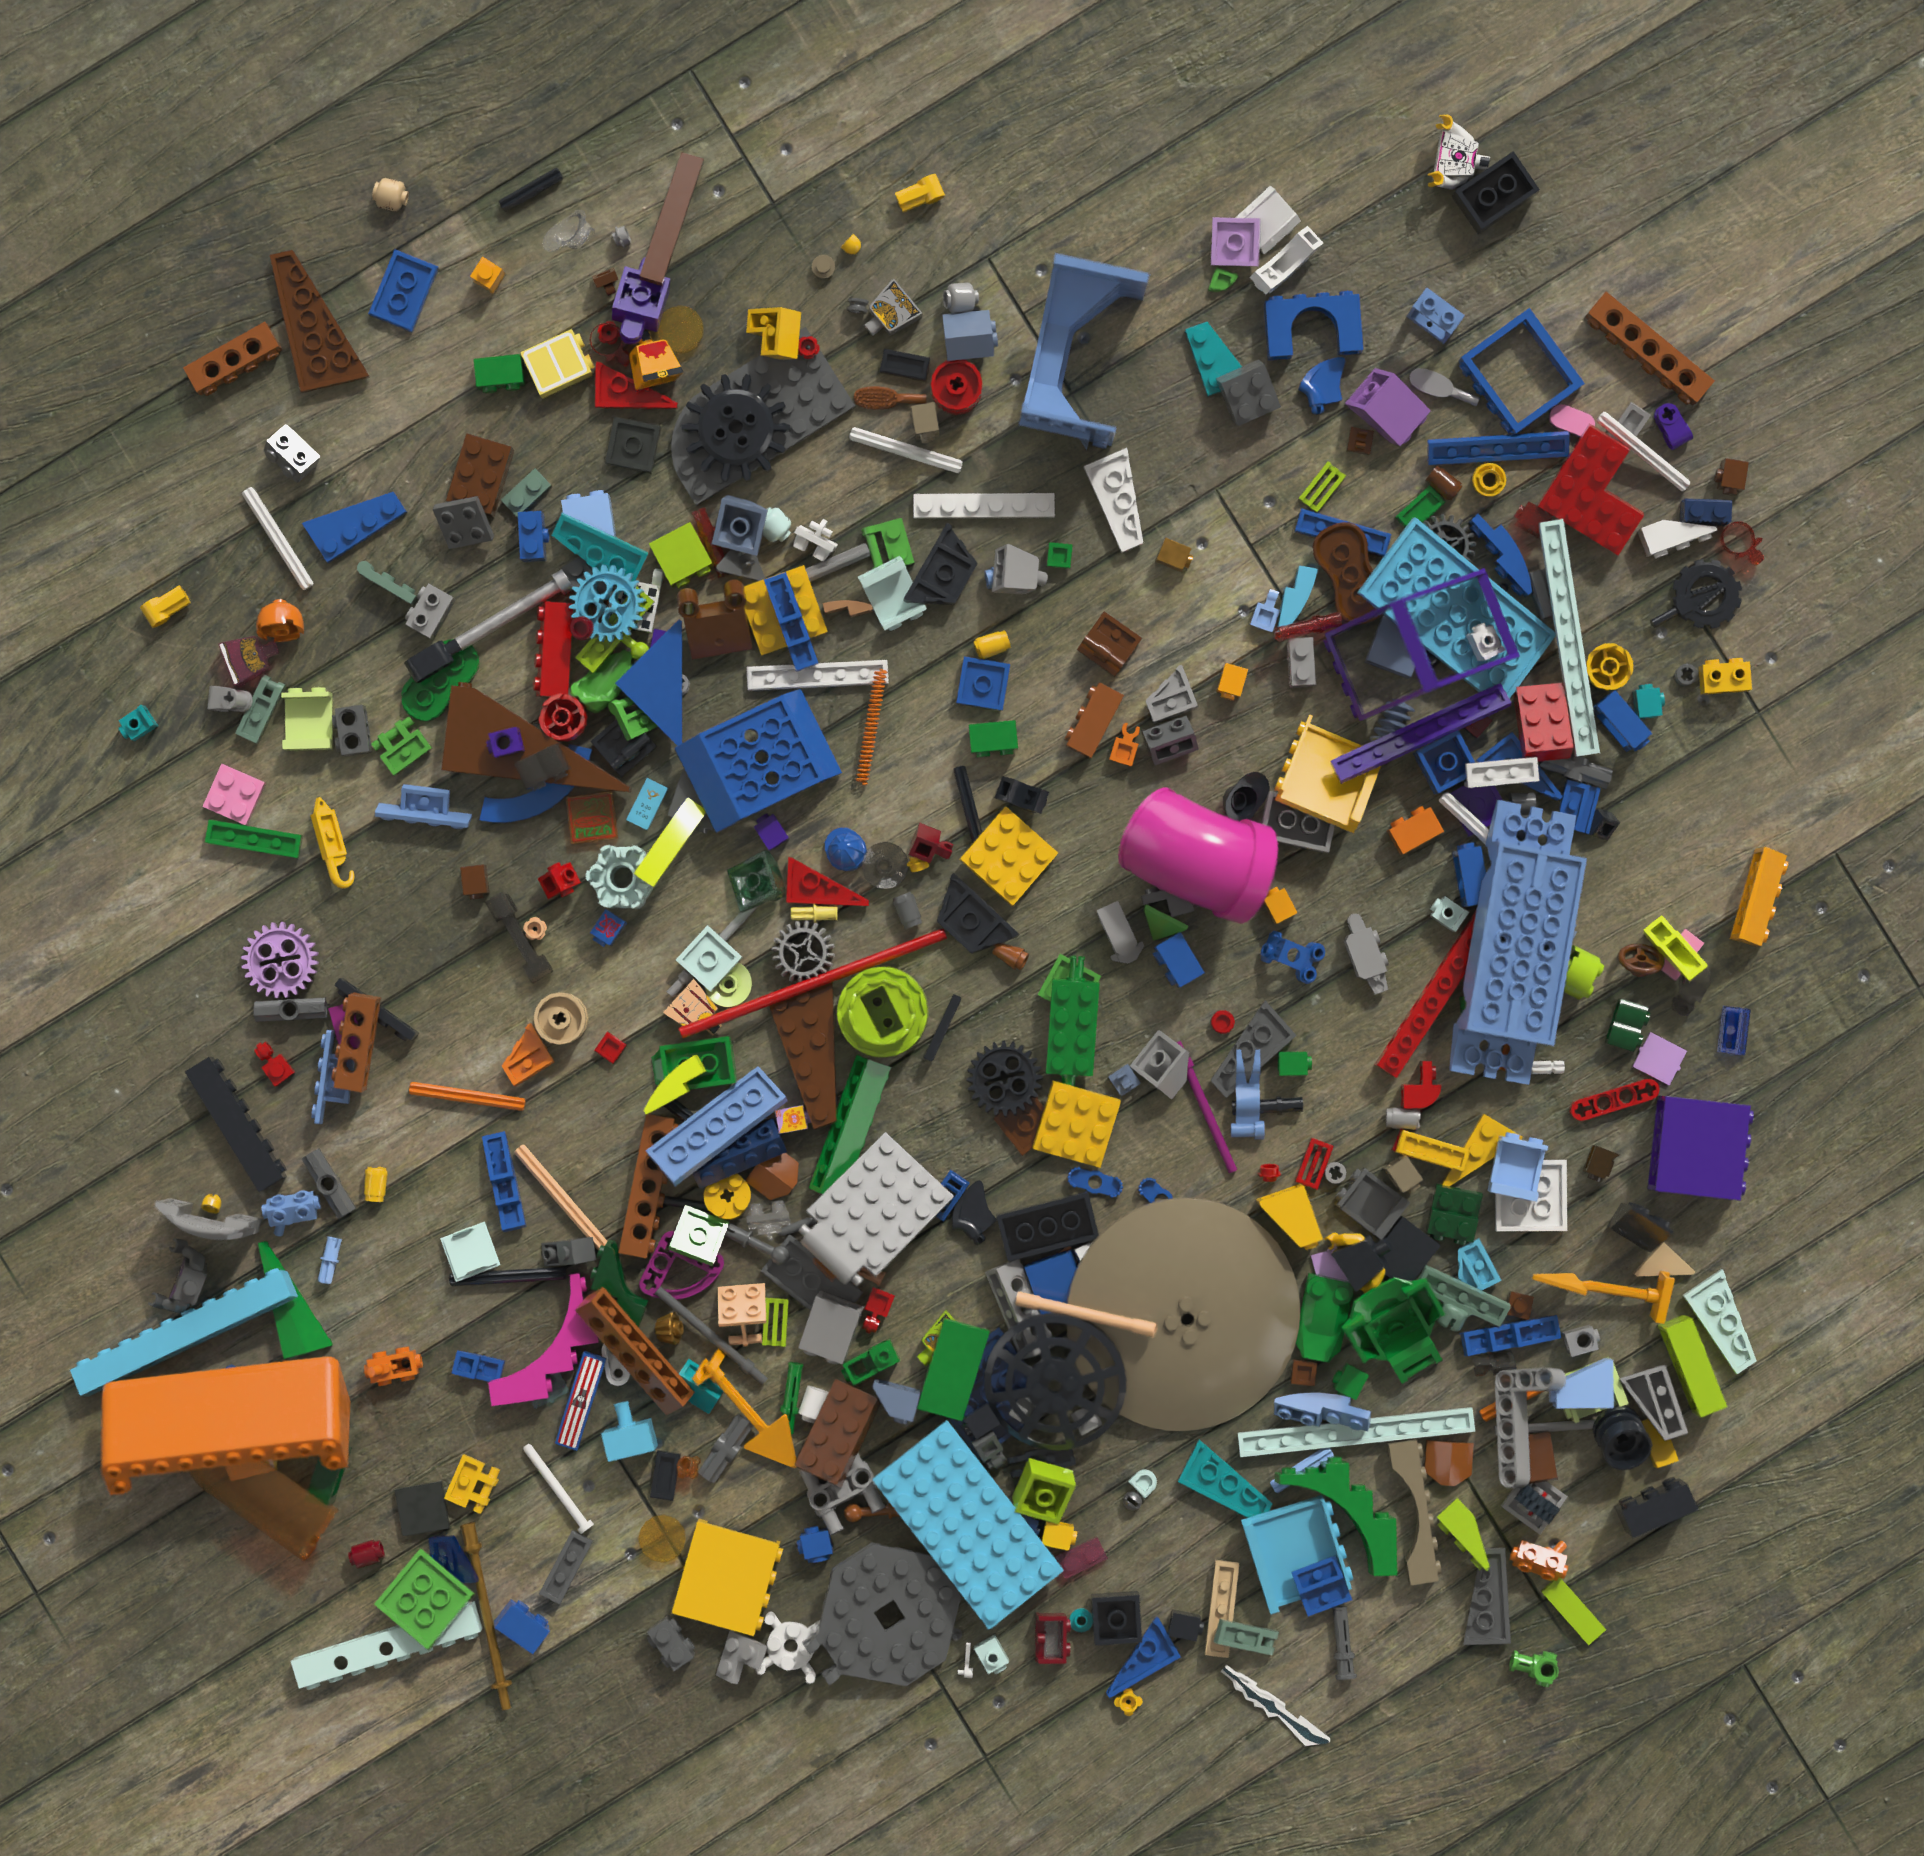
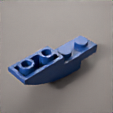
M1477 514L1468 522L1471 525L1469 529L1477 538L1482 537L1487 542L1485 546L1493 555L1498 554L1500 556L1493 563L1496 566L1495 571L1503 579L1507 578L1512 583L1511 588L1517 595L1527 597L1532 592L1531 581L1527 566L1516 543L1502 525L1493 530Z

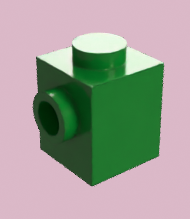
M1345 1363L1342 1370H1337L1332 1379V1382L1335 1383L1333 1388L1338 1391L1336 1395L1351 1397L1357 1400L1369 1375Z

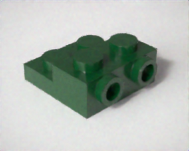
M1436 1184L1426 1225V1231L1431 1234L1430 1237L1436 1240H1444L1445 1237L1454 1238L1453 1242L1460 1245H1467L1468 1242L1474 1243L1483 1194Z

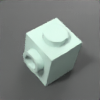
M995 1634L974 1645V1650L988 1674L991 1672L997 1674L1007 1668L1006 1664L1009 1663V1658Z

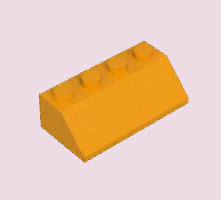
M1767 847L1754 850L1730 939L1756 947L1766 943L1769 936V930L1767 929L1768 921L1773 919L1776 907H1773L1775 897H1779L1782 889V884H1779L1781 875H1785L1788 868L1787 855Z

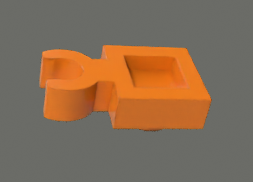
M1124 723L1122 726L1123 739L1116 737L1109 760L1132 767L1139 745L1132 741L1138 736L1140 727L1137 726L1135 732L1129 734L1126 731L1128 723Z

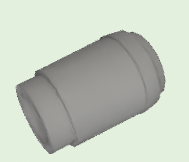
M1386 1109V1127L1417 1130V1128H1420V1109Z

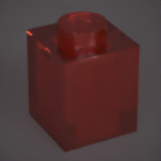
M1528 501L1525 506L1520 505L1514 515L1517 520L1514 525L1539 538L1538 523L1550 521L1553 515Z

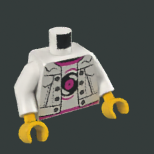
M1439 115L1443 119V124H1436V128L1445 129V131H1442L1439 137L1434 172L1428 174V176L1433 177L1434 182L1428 183V187L1438 186L1454 189L1471 180L1474 169H1488L1490 157L1477 155L1478 143L1474 141V138L1466 130L1453 122L1450 115Z

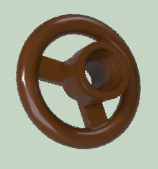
M1629 944L1620 949L1618 953V961L1622 967L1637 977L1655 974L1665 965L1664 956L1656 948L1649 945ZM1636 951L1635 957L1625 959V955L1628 952ZM1644 951L1655 956L1658 962L1649 959L1648 956L1645 955Z

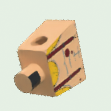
M693 979L663 1013L684 1026L715 1014L718 1007L709 998L701 985ZM722 1025L707 1029V1031L713 1036Z

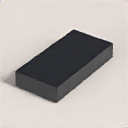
M884 349L880 373L926 382L930 357Z
M657 1450L650 1498L674 1501L681 1453Z

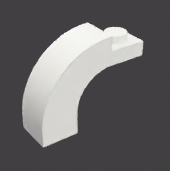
M1308 226L1305 227L1275 257L1255 271L1250 277L1251 280L1265 294L1271 293L1301 267L1323 242Z

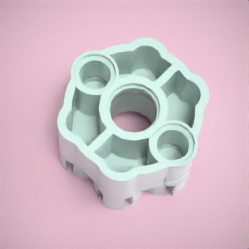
M634 845L632 847L603 846L600 849L601 853L598 856L597 862L586 872V879L594 887L599 903L611 909H639L643 907L653 887L634 875V872L647 855L646 852ZM623 867L630 869L633 873V881L626 888H620L614 882L615 872Z

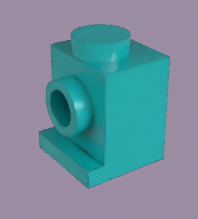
M143 705L138 706L137 709L118 720L121 724L118 727L119 731L125 739L130 737L132 741H137L158 727L147 707ZM133 720L138 721V726L136 728H132L131 722Z

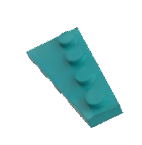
M561 513L552 533L554 538L573 553L579 555L592 568L597 567L600 572L602 565H606L608 571L612 565L616 566L617 572L624 568V576L629 573L633 574L631 582L636 581L648 555V552L564 513Z
M1198 1439L1177 1481L1248 1518L1269 1512L1273 1503Z

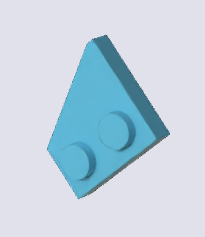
M1480 1238L1474 1240V1243L1470 1242L1458 1248V1279L1482 1291L1500 1282L1501 1278Z

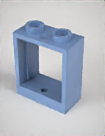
M1426 288L1406 317L1444 344L1465 315ZM1427 322H1431L1432 326L1428 327Z

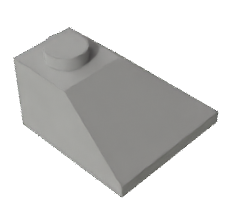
M1158 1029L1130 1067L1170 1099H1173L1187 1080L1189 1052Z

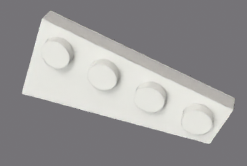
M1127 448L1084 466L1121 553L1143 544Z

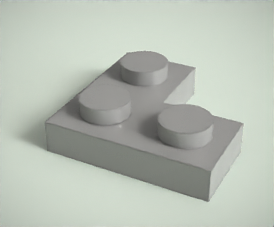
M730 1630L716 1676L730 1683L738 1684L744 1664L752 1668L761 1669L767 1646L740 1632Z

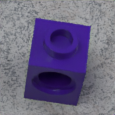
M518 727L490 733V739L486 740L489 753H493L496 758L525 751ZM507 736L510 739V746L502 750L499 747V740Z
M766 813L756 820L757 825L754 828L769 851L790 839L774 814L769 816Z

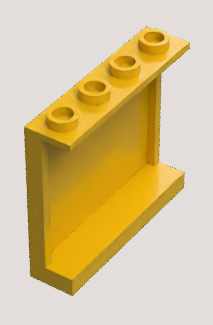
M1309 715L1306 722L1301 721L1296 734L1299 735L1298 741H1293L1289 753L1293 755L1291 760L1287 758L1284 763L1282 772H1285L1284 778L1279 777L1274 790L1278 791L1275 800L1354 833L1361 821L1381 766L1341 784L1330 765V761L1362 747V745L1310 724L1313 716Z
M698 1519L672 1613L754 1636L755 1631H760L764 1617L760 1616L762 1607L767 1608L770 1594L766 1593L768 1584L773 1585L777 1572L773 1571L774 1563L780 1562L783 1549L779 1548L780 1541H769L712 1525L706 1520Z

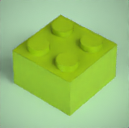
M1029 1458L1012 1495L1014 1511L1059 1524L1076 1487L1073 1470Z

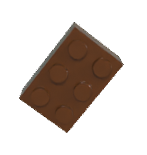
M466 433L446 501L450 502L478 496L485 515L494 518L513 458L514 449L511 446Z

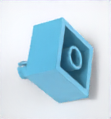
M629 1401L614 1404L619 1425L605 1429L602 1433L608 1462L654 1451L658 1443L652 1418L635 1422L632 1420Z

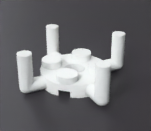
M768 1612L765 1617V1623L773 1627L767 1642L769 1655L763 1659L761 1669H756V1672L760 1675L764 1674L766 1668L774 1663L784 1670L801 1668L806 1675V1681L813 1683L816 1673L809 1664L813 1653L809 1655L802 1641L816 1634L820 1620L807 1628L805 1625L796 1622L781 1623L773 1612ZM788 1639H793L798 1644V1648L793 1652L787 1651L784 1647V1643Z

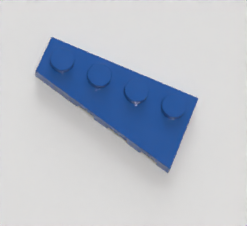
M391 492L303 522L302 524L325 560L330 563L406 514L407 511L396 494Z

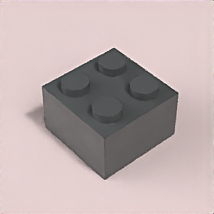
M1256 360L1216 378L1230 417L1237 426L1281 408L1265 364L1260 360Z

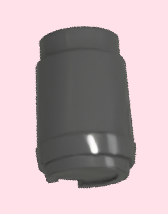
M911 892L893 898V906L905 929L922 923L915 897Z

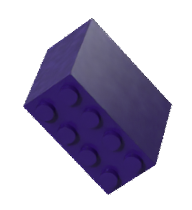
M1658 1095L1647 1189L1741 1200V1195L1744 1196L1746 1191V1182L1743 1181V1174L1748 1170V1158H1745L1746 1148H1750L1751 1135L1748 1134L1749 1125H1752L1754 1116L1753 1111H1750L1751 1106Z

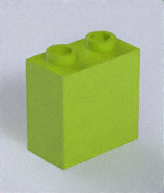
M691 522L649 543L672 588L675 586L678 589L690 583L689 579L696 575L702 577L710 573V568L714 566Z

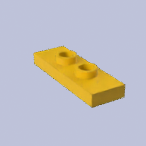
M1402 1130L1395 1152L1464 1173L1471 1150Z

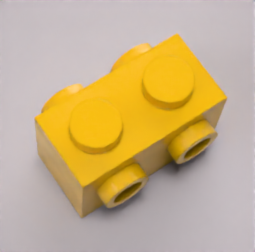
M1743 658L1728 659L1729 663H1719V659L1706 660L1705 665L1699 666L1700 694L1734 693L1752 690L1750 661L1743 662Z

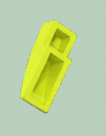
M1662 915L1643 930L1647 939L1689 982L1708 967L1678 931H1675Z
M694 1055L680 1064L661 1082L650 1097L644 1109L645 1114H650L690 1092L686 1083L706 1072L698 1055Z

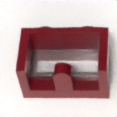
M1035 1612V1661L1038 1664H1066V1657H1070L1071 1650L1070 1643H1067V1633L1071 1631V1622L1064 1613Z

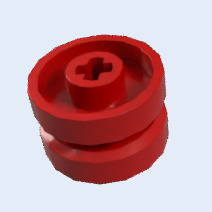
M946 360L936 368L932 375L931 392L934 402L941 410L948 414L960 415L968 413L976 407L981 399L983 385L981 374L975 365L967 360ZM959 384L961 388L958 387L957 391L953 390V385Z

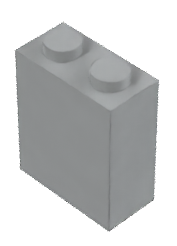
M819 1291L798 1348L802 1349L807 1355L824 1357L831 1364H843L847 1358L864 1307Z

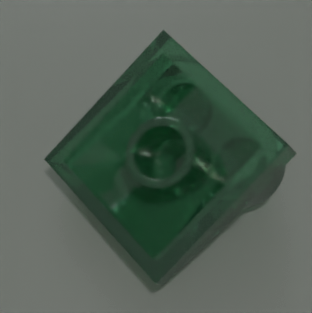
M764 850L727 870L739 910L742 913L768 901H778L784 895L785 885L778 863L769 851Z

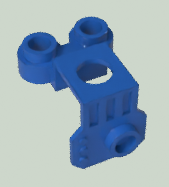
M1274 930L1269 934L1267 942L1261 949L1262 962L1270 964L1275 960L1296 970L1297 980L1306 984L1312 983L1317 976L1316 969L1312 966L1313 961L1319 962L1325 956V948L1322 944L1310 942L1306 947L1282 938V933ZM1292 948L1298 950L1294 962H1290L1287 958L1288 951ZM1319 949L1318 955L1315 956V951ZM1310 971V976L1307 978L1306 973Z

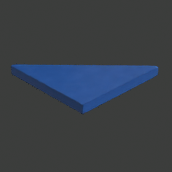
M680 619L615 683L677 746L683 743L682 621Z

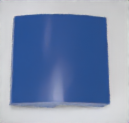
M1335 1555L1291 1572L1307 1616L1352 1600Z

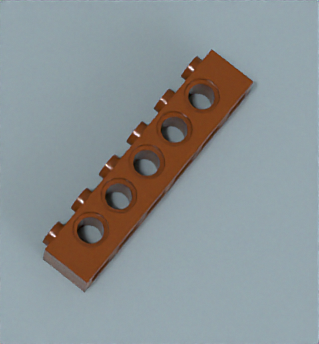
M1605 292L1586 314L1585 318L1588 320L1587 323L1590 327L1597 331L1600 329L1606 334L1605 338L1611 344H1618L1624 349L1623 353L1628 358L1639 361L1642 364V369L1650 375H1656L1663 387L1668 390L1673 389L1678 393L1677 397L1684 404L1694 406L1715 382L1714 379L1608 292ZM1607 316H1614L1617 319V325L1610 326L1606 321ZM1625 331H1632L1635 334V340H1627L1625 338ZM1644 345H1649L1652 347V356H1647L1644 354ZM1662 360H1667L1671 363L1672 368L1670 371H1666L1661 367ZM1680 375H1685L1689 378L1690 383L1688 386L1680 383Z
M651 1113L646 1114L619 1253L648 1258L649 1253L653 1254L656 1240H653L652 1236L653 1231H658L660 1217L657 1216L658 1207H663L665 1194L661 1193L663 1184H667L668 1178L660 1168L651 1169L649 1167L648 1160L650 1157L647 1155L646 1150L654 1145V1134L661 1133L666 1136L679 1126V1124H675L676 1118ZM651 1179L655 1182L656 1189L654 1192L649 1193L645 1191L643 1187L645 1180ZM645 1202L651 1206V1213L644 1216L639 1212V1205ZM636 1226H643L646 1229L647 1235L645 1238L639 1239L635 1236L634 1229Z
M604 1287L586 1296L575 1309L577 1314L666 1415L682 1408L695 1393Z

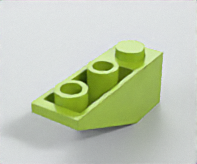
M1457 1498L1437 1516L1441 1521L1437 1525L1446 1535L1451 1532L1456 1537L1454 1543L1463 1553L1466 1550L1469 1551L1473 1556L1470 1561L1479 1570L1484 1568L1488 1571L1490 1565L1475 1516Z

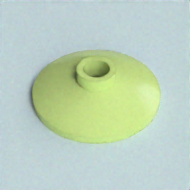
M738 962L712 992L706 987L705 990L709 998L717 1005L734 1007L744 1002L749 996L752 988V979L745 966ZM728 980L733 981V987L730 989L725 988V982Z

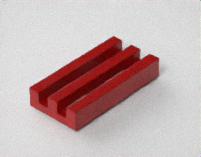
M1311 1138L1295 1182L1318 1190L1334 1146ZM1315 1144H1317L1318 1147L1314 1155L1313 1161L1311 1163L1310 1169L1308 1171L1307 1177L1305 1180H1303L1302 1177L1306 1169L1307 1163L1309 1161L1310 1155L1312 1153L1313 1147ZM1325 1147L1327 1150L1313 1184L1310 1181L1321 1151Z

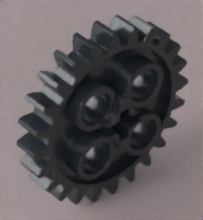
M1002 1041L1001 1047H998L993 1042L992 1050L984 1046L986 1053L983 1055L977 1052L979 1060H971L975 1068L967 1069L968 1073L973 1075V1077L966 1079L968 1083L973 1084L968 1088V1091L976 1092L971 1098L973 1101L980 1099L977 1106L981 1108L986 1105L985 1112L987 1114L994 1109L995 1117H998L1000 1111H1003L1005 1118H1007L1009 1111H1012L1014 1116H1017L1018 1108L1026 1112L1024 1105L1027 1103L1033 1106L1030 1100L1031 1097L1039 1098L1035 1090L1042 1089V1086L1037 1081L1043 1080V1076L1036 1074L1042 1068L1041 1066H1034L1038 1059H1029L1032 1055L1031 1050L1023 1053L1024 1045L1016 1049L1015 1042L1013 1041L1010 1047H1007L1005 1041ZM1012 1059L1019 1061L1018 1067L1014 1070L1007 1068V1063ZM989 1066L996 1068V1073L991 1077L984 1075L985 1069ZM1020 1072H1025V1075L1013 1077L1019 1074ZM1006 1074L1007 1077H1011L1007 1079V1084H1003V1082L1000 1081L1002 1080V1075ZM998 1081L996 1083L991 1084L990 1086H985V1083ZM1024 1082L1026 1086L1022 1092H1015L1013 1090L1015 1083ZM996 1088L1003 1090V1094L999 1099L991 1097V1092Z

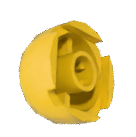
M1606 643L1594 648L1586 660L1588 680L1595 687L1605 691L1616 690L1624 686L1633 673V660L1630 653L1614 643Z

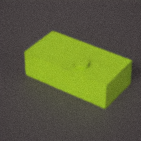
M1681 1315L1666 1321L1665 1324H1658L1657 1326L1692 1413L1703 1417L1726 1408L1727 1404L1693 1319L1686 1315Z

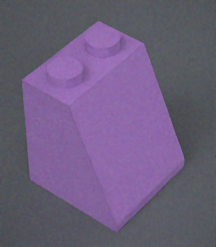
M1377 368L1369 374L1345 402L1353 412L1387 441L1398 446L1409 441L1411 433L1426 421L1427 415L1431 411L1394 373Z

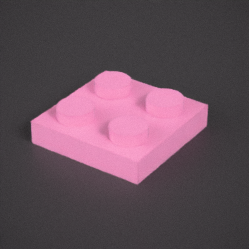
M221 764L202 807L247 826L266 783Z

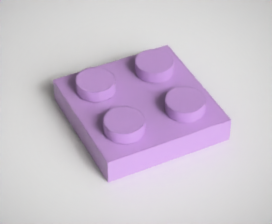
M1213 217L1211 265L1259 266L1261 219Z

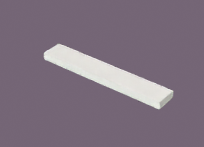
M888 661L819 663L796 672L794 665L747 667L748 691L876 685L872 681L879 680L874 679L873 676L879 675L874 674V672L880 671V669L888 672ZM888 673L883 674L886 675L887 678L883 679L886 682L881 684H889Z

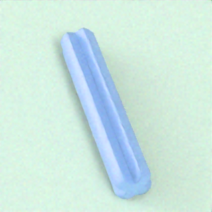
M1321 1448L1292 1468H1296V1471H1305V1467H1320V1461H1328V1457H1332L1334 1454L1330 1448ZM1275 1479L1270 1482L1276 1493L1290 1486L1278 1484L1275 1482Z

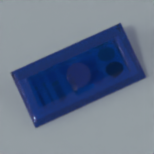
M1723 1006L1717 1052L1745 1056L1751 1014L1750 1009Z

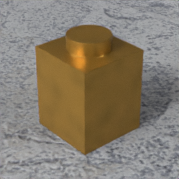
M1165 538L1156 562L1182 573L1183 568H1189L1193 555L1190 554L1192 548Z

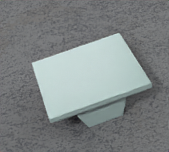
M485 1222L440 1238L456 1282L500 1266Z

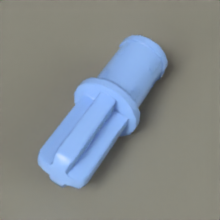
M327 1236L324 1255L320 1257L322 1264L318 1282L331 1284L336 1263H339L337 1258L342 1239Z

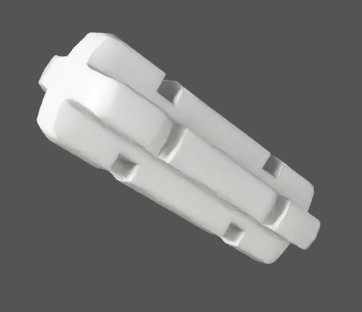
M1533 1061L1531 1074H1551V1072L1562 1074L1565 1070V1064L1563 1061H1553V1063L1551 1061Z

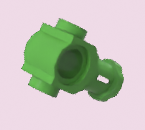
M1514 1650L1510 1658L1509 1671L1514 1672V1670L1526 1672L1528 1677L1536 1679L1535 1684L1549 1687L1558 1676L1557 1654L1543 1651V1654H1533L1530 1657L1519 1654L1518 1651ZM1544 1664H1551L1552 1670L1549 1674H1541V1667Z

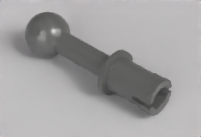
M730 1223L728 1229L734 1231V1233L726 1230L724 1237H728L743 1245L742 1248L745 1249L749 1245L771 1256V1260L777 1265H783L788 1262L790 1255L785 1247L778 1246L774 1248L752 1237L753 1231L747 1232L733 1223Z

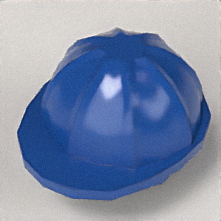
M837 828L825 840L827 858L837 870L854 871L864 863L867 853L866 844L855 831L849 828Z

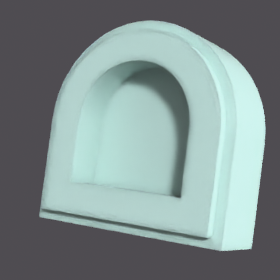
M1147 1469L1138 1471L1128 1480L1144 1499L1157 1485L1156 1476Z

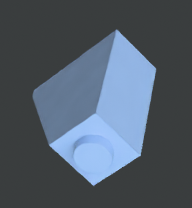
M1604 1358L1567 1375L1566 1383L1562 1389L1549 1391V1401L1553 1402L1555 1408H1614L1613 1360Z

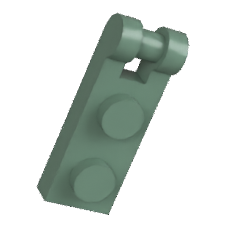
M361 561L357 565V570L361 575L415 606L418 601L417 596L414 595L416 590L404 583L402 587L393 583L395 581L394 577L384 571L382 575L378 574L367 561Z
M263 675L252 697V706L248 711H245L235 734L258 744L281 697V693L285 691L286 684L276 683L271 680V677ZM266 689L273 691L270 698L263 695Z
M1219 1619L1214 1642L1229 1647L1273 1655L1275 1650L1273 1647L1274 1641L1278 1639L1279 1632L1269 1628ZM1263 1637H1266L1264 1644H1261Z

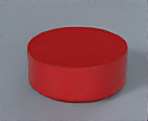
M1226 1010L1217 1011L1211 1018L1212 1028L1220 1034L1230 1032L1235 1025L1233 1015Z

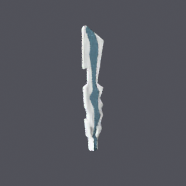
M1228 1665L1223 1667L1221 1672L1233 1681L1236 1690L1243 1692L1246 1700L1254 1702L1255 1707L1263 1708L1268 1717L1278 1716L1305 1746L1330 1742V1738L1303 1716L1300 1715L1297 1719L1285 1709L1284 1702L1268 1691L1258 1688L1256 1686L1257 1682L1241 1672L1234 1671Z

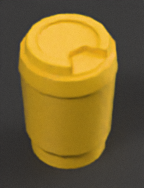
M1005 630L978 637L973 641L979 659L983 660L1011 648Z
M367 1167L365 1169V1201H384L388 1176L386 1168Z

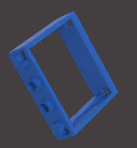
M1530 308L1467 352L1458 361L1465 377L1469 376L1474 382L1472 386L1479 396L1483 395L1488 401L1486 406L1493 415L1497 414L1499 416L1501 427L1508 434L1511 433L1512 435L1522 431L1585 384ZM1523 323L1569 387L1517 423L1471 359Z

